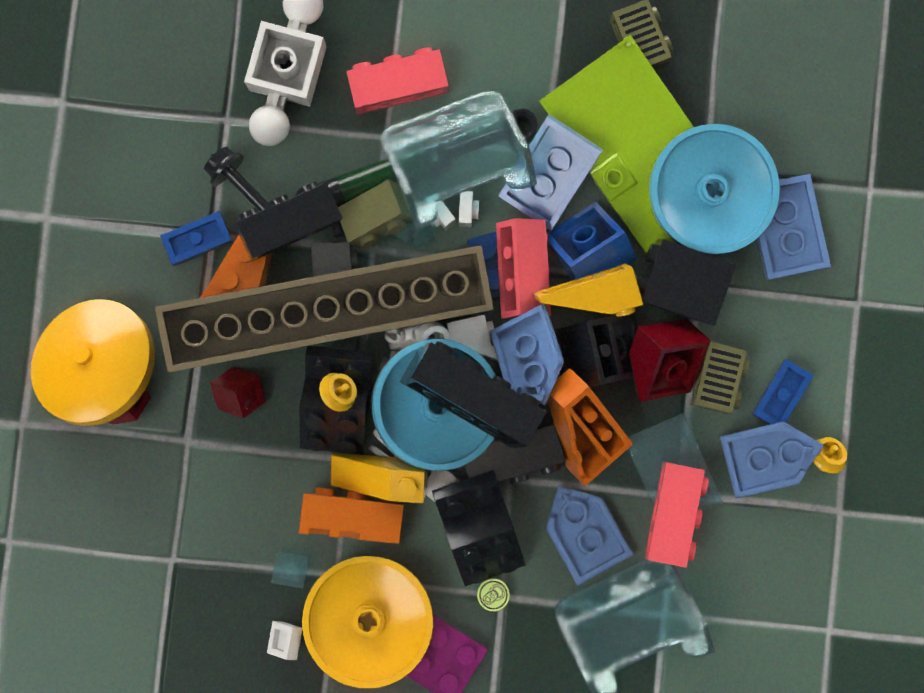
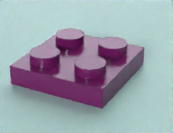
M433 614V632L427 651L418 665L406 676L433 693H462L488 651V648Z

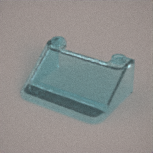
M483 91L388 127L381 135L383 148L416 230L433 224L437 220L438 210L436 202L504 177L509 188L515 191L537 184L530 148L502 95L496 91Z
M646 559L563 598L555 608L556 619L591 693H616L617 683L612 673L680 642L684 652L691 657L700 658L715 652L709 628L675 565Z

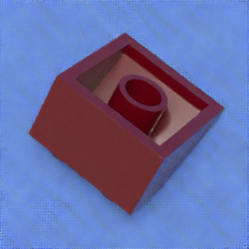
M688 319L638 327L629 356L638 398L642 402L691 393L711 340Z

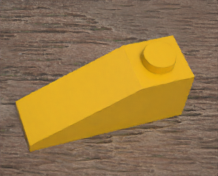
M627 264L534 292L535 299L543 304L606 314L616 313L617 317L632 314L635 312L634 307L643 305L633 267Z
M332 453L331 486L388 501L424 503L428 485V470L411 466L398 457Z

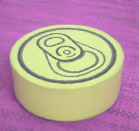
M489 578L483 581L477 591L480 605L488 611L503 609L510 597L507 585L497 578Z

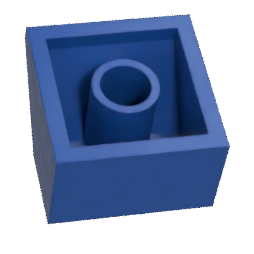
M594 202L547 233L548 245L572 280L623 264L629 265L637 259L624 230L597 202Z

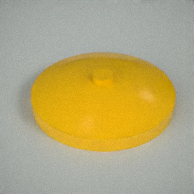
M104 299L89 300L66 309L44 330L32 356L31 381L39 402L48 412L73 425L94 426L121 416L138 401L150 381L155 362L153 337L146 323L135 312L115 301Z
M380 556L353 557L332 566L320 576L311 588L303 609V636L313 660L331 678L356 688H379L390 685L405 677L423 658L430 644L433 632L432 605L423 584L405 566Z

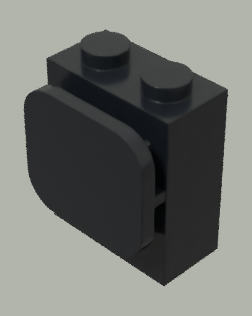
M657 239L656 244L652 243L646 255L645 261L649 262L646 274H641L637 281L642 302L707 325L715 326L736 264L665 239Z

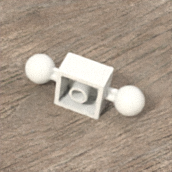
M283 0V10L289 19L287 27L264 21L260 23L244 83L249 91L268 96L265 106L256 109L249 120L250 134L261 145L275 146L283 142L287 137L290 123L286 113L283 111L286 101L308 107L311 105L327 47L323 37L306 33L305 31L307 25L314 23L321 16L323 0ZM287 60H290L292 65L287 69H282L280 64H286Z

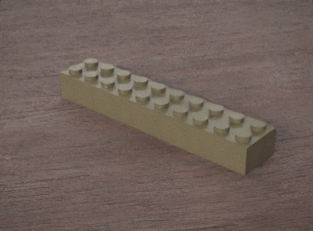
M482 245L155 307L168 373L494 310Z

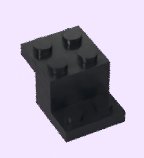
M635 313L621 317L614 315L587 320L554 329L564 360L557 379L569 368L590 388L634 378L629 351L638 330Z
M307 346L305 353V381L299 405L301 449L364 455L366 421L371 397L372 352ZM329 373L345 374L356 385L357 396L355 402L347 411L337 412L331 410L321 399L319 392L320 382Z
M494 470L432 491L451 551L465 586L481 583L488 578L503 573H510L526 566Z

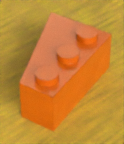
M238 235L200 298L265 286L273 253L251 262L245 246Z
M569 368L556 379L549 395L548 403L566 461L565 465L585 487L630 448L633 443L591 388L573 370Z
M316 487L315 493L303 494L298 534L309 535V533L328 535V537H347L399 544L401 541L405 508L403 503L380 498L379 501L366 499L365 494L354 491H347V497L334 495L335 489Z

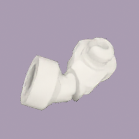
M433 321L386 330L385 339L389 342L390 350L399 352L414 343L424 340H450V334L443 325Z

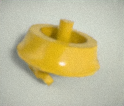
M329 373L320 382L319 392L321 399L331 410L342 412L347 411L353 406L357 396V388L349 376L342 373Z
M832 437L816 440L824 445L818 456L813 460L816 467L829 474H837L843 471L847 461V451L844 445Z

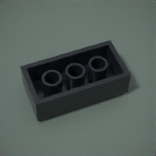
M437 341L436 344L431 342L418 348L400 383L510 448L527 447L547 412L539 407V400L527 393H522L520 396L510 390L512 385L501 377L494 376L492 379L482 373L483 367L470 359H465L463 362L453 356L455 351L442 342Z

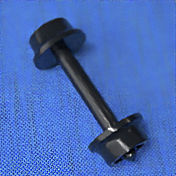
M226 146L211 154V158L205 164L204 170L211 177L210 183L213 186H218L228 179L259 211L271 207L261 194L237 171V168L244 159L241 153L235 154Z

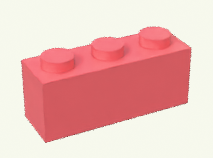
M431 47L416 50L414 55L404 58L401 55L388 56L383 59L382 63L371 65L370 62L358 63L352 66V70L346 71L357 115L449 93L440 49L433 50Z
M514 218L496 223L501 319H514L543 304L535 299L534 292L550 288L546 220ZM546 304L549 316H551V305Z
M662 462L644 555L645 559L687 568L688 561H693L696 552V542L692 541L694 528L699 529L702 520V510L698 509L700 496L705 497L709 479L704 477L705 470Z

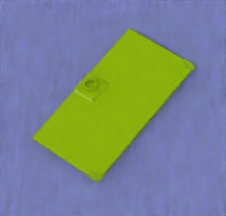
M630 35L538 102L547 115L553 116L603 149L589 175L647 255L650 245L652 243L656 244L657 239H665L676 243L662 230L650 205L649 181L652 168L665 146L675 137L694 128V126Z

